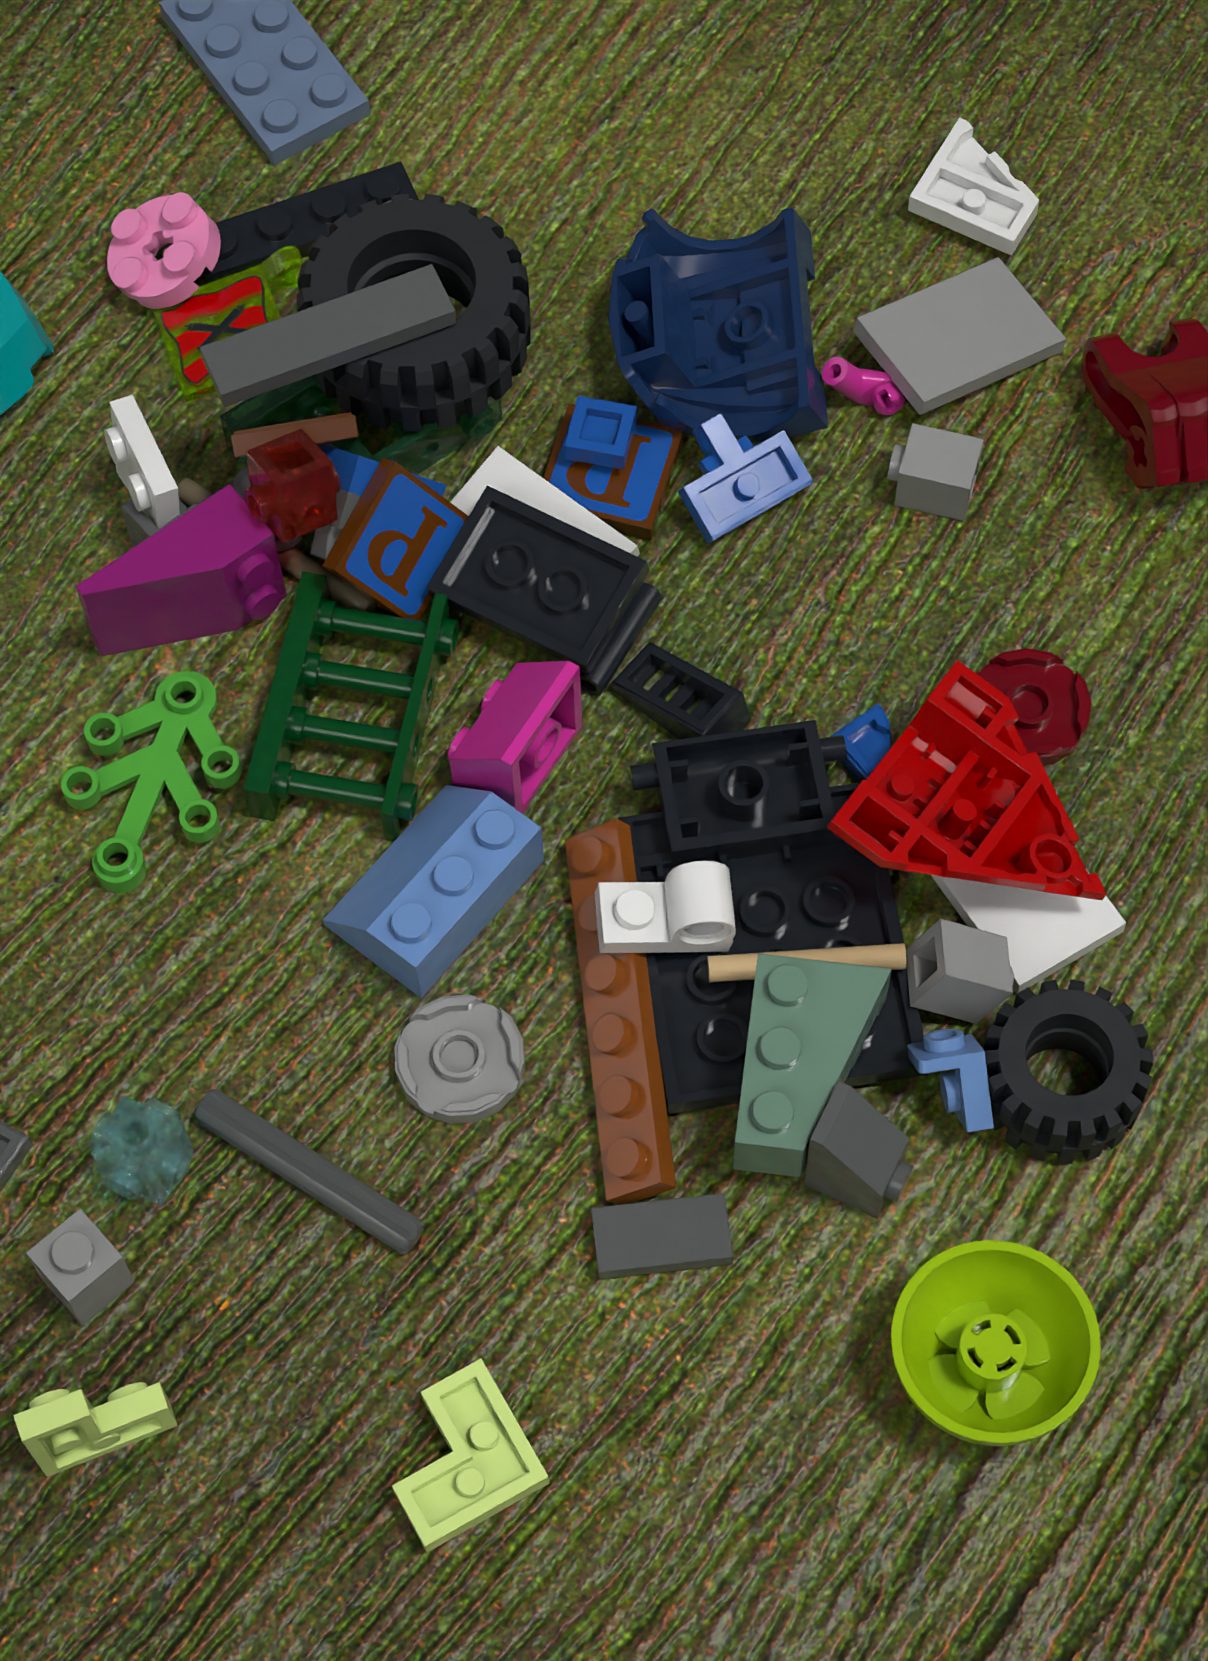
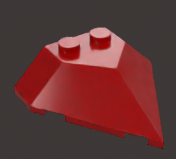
M959 660L955 662L929 695L909 726L866 780L860 783L827 826L829 830L883 868L1101 901L1107 895L1097 873L1088 874L1075 848L1079 837L1037 753H1028L1014 725L1019 716L1010 698Z

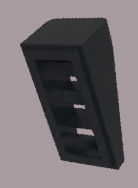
M651 642L610 683L613 692L678 739L744 730L750 723L751 717L743 692ZM659 670L664 672V675L649 691L643 688ZM679 684L682 685L669 701L665 700ZM700 698L702 702L689 714L687 711Z

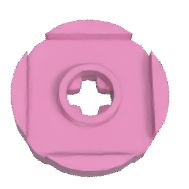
M179 192L173 195L154 198L136 209H125L115 217L111 225V233L114 237L108 249L107 268L114 284L128 298L135 299L141 306L150 309H160L176 305L189 298L200 288L194 281L202 274L205 267L211 272L214 269L221 248L219 229L216 223L186 193ZM168 243L172 244L164 250L162 259L157 260L155 258L161 247Z

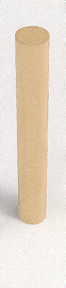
M904 943L762 953L890 968L892 970H904L907 964ZM758 953L707 956L709 982L755 979Z

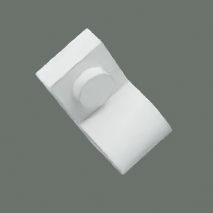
M695 861L679 865L668 873L665 882H599L594 893L600 953L728 952L736 934L730 872L725 864L719 862Z

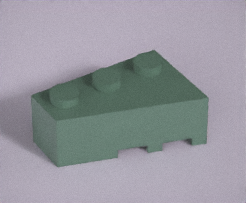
M758 953L735 1137L733 1169L794 1177L801 1176L807 1164L810 1138L838 1081L844 1083L850 1070L853 1069L871 1026L887 999L892 969Z

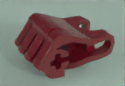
M1193 318L1169 322V330L1161 346L1160 356H1145L1132 351L1116 333L1088 338L1084 345L1081 361V373L1084 382L1103 415L1127 442L1128 460L1124 470L1136 487L1140 489L1195 484L1208 479V332L1199 320Z

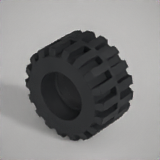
M1056 980L1042 982L1038 995H1035L1029 987L1017 993L1013 1006L1005 1003L997 1012L995 1023L989 1027L983 1048L985 1051L994 1131L1005 1126L1008 1129L1005 1142L1015 1150L1019 1148L1022 1142L1031 1146L1030 1157L1040 1161H1044L1046 1152L1057 1153L1058 1164H1072L1076 1152H1082L1086 1161L1100 1157L1104 1144L1113 1149L1123 1140L1126 1130L1132 1129L1152 1076H1149L1153 1066V1050L1144 1049L1149 1036L1143 1023L1131 1026L1130 1023L1134 1011L1125 1002L1116 1008L1109 1003L1112 992L1100 986L1095 995L1085 992V982L1070 980L1068 989H1059ZM1049 1049L1073 1051L1083 1056L1092 1064L1100 1077L1101 1085L1095 1090L1082 1095L1069 1096L1055 1093L1045 1088L1035 1079L1028 1067L1027 1060L1033 1055Z

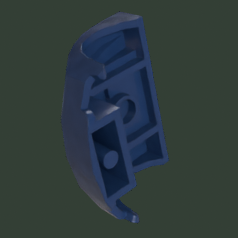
M790 207L782 210L773 222L751 235L727 240H706L688 236L673 228L654 209L646 211L642 216V222L645 227L636 234L627 258H619L616 261L612 274L608 320L619 367L624 377L637 392L647 408L664 426L682 430L684 433L693 436L692 431L697 426L722 413L735 438L738 440L746 435L751 443L763 442L783 430L789 438L828 428L824 380L814 365L807 281L815 280L811 231L795 209Z

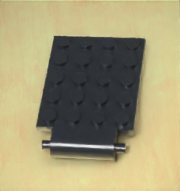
M816 720L652 743L653 762L629 766L633 791L657 788L661 812L618 818L630 825L637 882H665L668 873L673 868L695 861L719 862L725 864L730 872L736 934L728 952L646 953L655 1031L668 1114L740 1103L755 979L709 982L707 956L904 943L889 869L879 867L827 828L831 820L860 783L829 787L825 763L847 760L846 744L843 735L819 738ZM907 964L904 970H891L887 999L871 1026L853 1069L850 1070L844 1082L851 1087L928 1075V1073H918L908 1055L907 1045L924 1042V1034L918 1008L910 1006Z

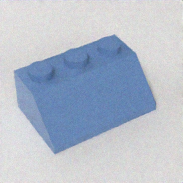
M445 785L323 919L324 926L422 998L544 861L542 828L491 791Z

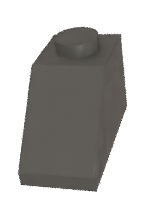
M838 1081L810 1138L804 1185L878 1218L887 1198L897 1203L899 1202L912 1174L914 1166L905 1162L909 1138L856 1090Z

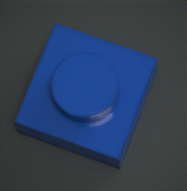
M578 396L565 442V459L624 469L637 422V406Z

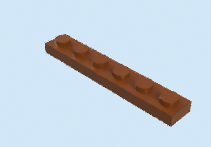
M616 818L565 839L606 1201L622 1205L675 1189L676 1180L646 953L599 952L594 895L598 883L637 882L630 825Z

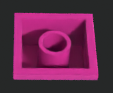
M570 661L516 663L504 681L497 679L490 686L481 705L482 713L471 729L467 727L462 728L450 745L447 759L450 761L453 786L491 791L522 814L524 813L583 726L580 667Z

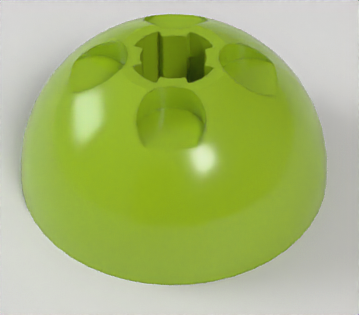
M981 1240L963 1243L949 1248L927 1261L917 1270L903 1289L895 1308L891 1327V1348L896 1373L902 1387L915 1407L926 1419L947 1434L960 1440L984 1446L1000 1447L1027 1443L1061 1426L1076 1412L1090 1392L1100 1362L1101 1338L1099 1325L1093 1306L1083 1288L1054 1259L1031 1247L1014 1242ZM973 1352L976 1360L981 1364L980 1368L975 1364V1362L972 1359L971 1354ZM1006 1363H1013V1366L1008 1365L1005 1369L997 1371V1368L1004 1366Z

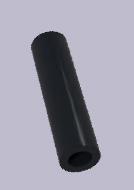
M645 582L642 583L590 675L580 670V686L584 691L595 696H600L656 611L663 597L652 585Z

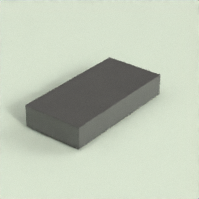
M725 1193L591 1208L599 1280L733 1264Z

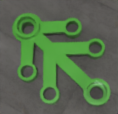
M180 671L169 675L157 687L154 701L119 717L105 712L91 716L85 723L84 735L91 751L101 756H109L118 752L125 740L159 726L160 728L153 744L97 770H92L86 766L73 767L61 779V789L66 802L71 807L79 810L93 807L99 802L101 796L138 780L115 836L102 842L93 854L92 865L100 885L109 892L127 893L136 889L144 881L147 865L140 844L165 785L180 812L179 821L186 838L196 843H203L213 839L219 831L220 821L215 806L201 798L178 754L188 732L203 756L201 760L202 769L206 781L211 786L228 788L237 783L241 777L242 768L237 752L223 744L210 719L217 707V694L212 682L201 673ZM187 693L195 694V697L187 703L175 701L180 695ZM110 728L115 730L109 739L97 740L94 738L95 734L101 729ZM225 760L232 763L231 768L226 772L216 773L211 770L212 766L218 761ZM79 782H89L92 784L91 788L83 794L71 792L74 785ZM204 814L210 817L209 822L205 826L192 827L189 825L190 820L196 815ZM125 853L128 855L127 860L121 865L111 866L107 864V860L116 854Z

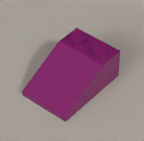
M230 484L75 586L95 647L102 656L236 631L253 619L260 620L267 617L278 607L280 601L287 597L274 534Z

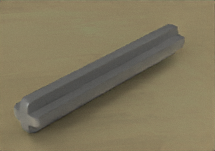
M212 1089L205 1094L197 1105L194 1114L199 1124L400 1254L409 1253L419 1241L424 1230L419 1218L218 1089Z

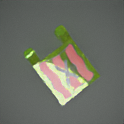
M287 246L281 248L260 265L200 286L189 298L176 305L153 309L186 402L216 392L202 360L201 346L281 318L270 289L298 287L297 279L303 260L296 247Z

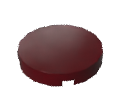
M1029 648L1002 652L989 661V665L982 668L978 675L1010 698L1019 716L1014 725L1028 753L1036 752L1043 766L1053 765L1072 754L1086 735L1092 706L1087 684L1077 671L1074 674L1070 668L1063 665V659L1051 652Z

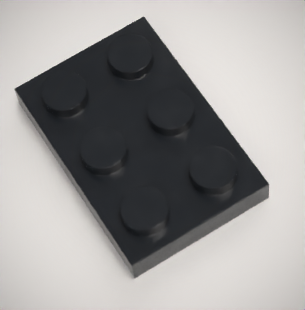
M487 485L426 589L430 597L434 598L435 593L448 595L450 607L561 661H570L578 665L581 671L590 675L650 569L646 560Z

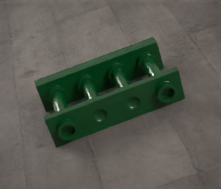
M302 571L243 787L251 818L275 821L280 800H289L291 795L381 810L380 815L385 840L394 842L399 837L403 820L412 821L417 808L419 786L412 782L443 657H453L457 646L459 621L450 619L448 595L435 593L428 622L340 608L338 601L331 600L327 575ZM335 632L422 646L415 675L325 661L324 654H320L324 636L333 637ZM323 685L407 699L408 704L402 728L398 730L311 715L310 709L305 708L310 690L318 691L320 686ZM306 740L395 754L388 783L383 785L296 770L295 763H291L295 744L304 745Z

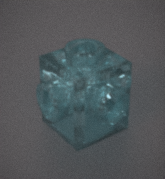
M122 1096L113 1114L107 1112L101 1117L91 1138L90 1146L93 1149L91 1155L101 1173L102 1183L110 1190L126 1198L137 1200L140 1196L163 1206L172 1187L178 1185L186 1175L193 1156V1147L183 1121H181V1115L174 1108L156 1099L147 1098L144 1104Z

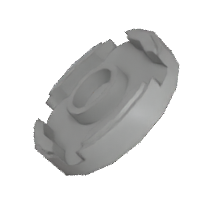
M469 994L438 998L421 1006L409 1018L410 1023L403 1029L402 1034H399L394 1047L396 1077L407 1100L425 1116L449 1124L474 1123L500 1112L516 1095L525 1072L523 1038L512 1017L500 1007L498 1010L493 1005L485 1003V999Z

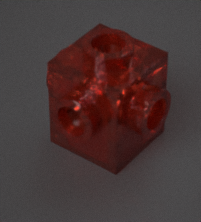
M302 428L246 451L250 488L245 490V499L249 511L257 523H266L283 543L338 520L336 493L341 488L338 473L333 462Z

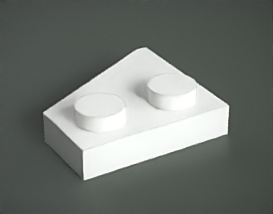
M959 117L909 196L908 211L1012 256L1037 215L1039 199L1023 181L1015 179L1010 174L1009 166L995 151L988 155L972 137L973 127L971 124Z
M132 394L109 402L112 427L104 430V436L110 455L116 464V471L129 490L138 511L143 510L160 529L180 515L178 487Z

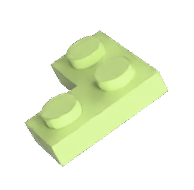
M482 1359L473 1362L421 1391L422 1400L449 1446L451 1453L392 1485L394 1494L427 1553L549 1484V1477Z
M144 1382L123 1386L113 1391L107 1397V1403L94 1408L82 1389L71 1393L68 1389H57L34 1398L29 1403L30 1409L13 1416L23 1444L45 1475L49 1477L178 1426L170 1402L160 1382L147 1386Z

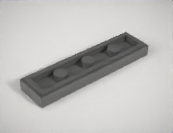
M430 264L201 346L200 352L223 407H227L457 324L456 312L433 265Z

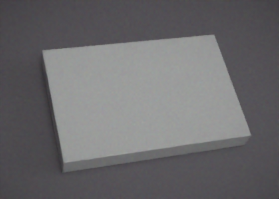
M999 257L857 317L853 329L855 335L883 370L891 377L892 381L919 415L1061 353L1066 342L1065 336Z

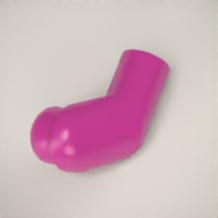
M841 357L829 359L822 369V378L826 384L859 405H874L877 413L881 415L895 414L905 403V396L892 381L891 377L884 371L857 368Z

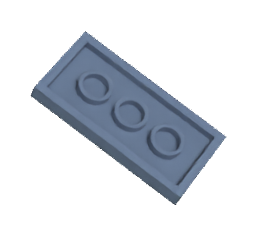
M162 0L159 2L163 20L273 165L292 157L371 115L367 97L291 0Z

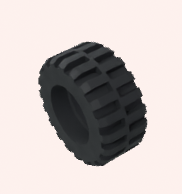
M409 194L391 195V202L377 205L376 200L362 204L357 207V215L349 218L344 214L328 226L330 236L326 237L323 234L319 236L308 250L309 260L301 265L297 279L299 292L296 295L298 312L430 264L433 265L447 295L463 304L466 310L456 319L457 324L315 374L317 384L326 396L333 399L337 397L338 406L347 413L351 412L355 417H359L362 412L366 413L369 424L389 428L391 422L402 424L403 431H422L421 425L437 423L438 429L456 425V417L463 414L473 418L488 409L487 399L489 397L498 400L505 395L512 387V376L515 377L522 372L527 360V346L531 344V319L526 267L522 265L521 253L514 240L507 236L504 237L503 228L497 222L486 215L478 219L476 208L458 200L452 206L445 204L443 196L425 194L424 200H409Z

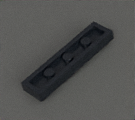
M400 161L216 222L220 233L221 248L218 261L212 272L205 267L200 275L206 291L308 257V250L322 234L326 237L330 236L328 226L344 214L349 218L357 215V207L362 204L376 200L377 205H381L390 201L391 195L409 194V199L419 200L402 162Z

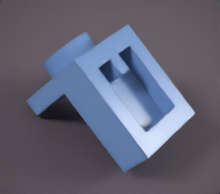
M941 1029L925 1034L923 1036L924 1042L907 1045L909 1059L918 1073L924 1074L949 1070L947 1073L940 1074V1090L946 1113L955 1112L956 1117L967 1132L994 1128L985 1051L972 1034L964 1035L963 1031L959 1029Z

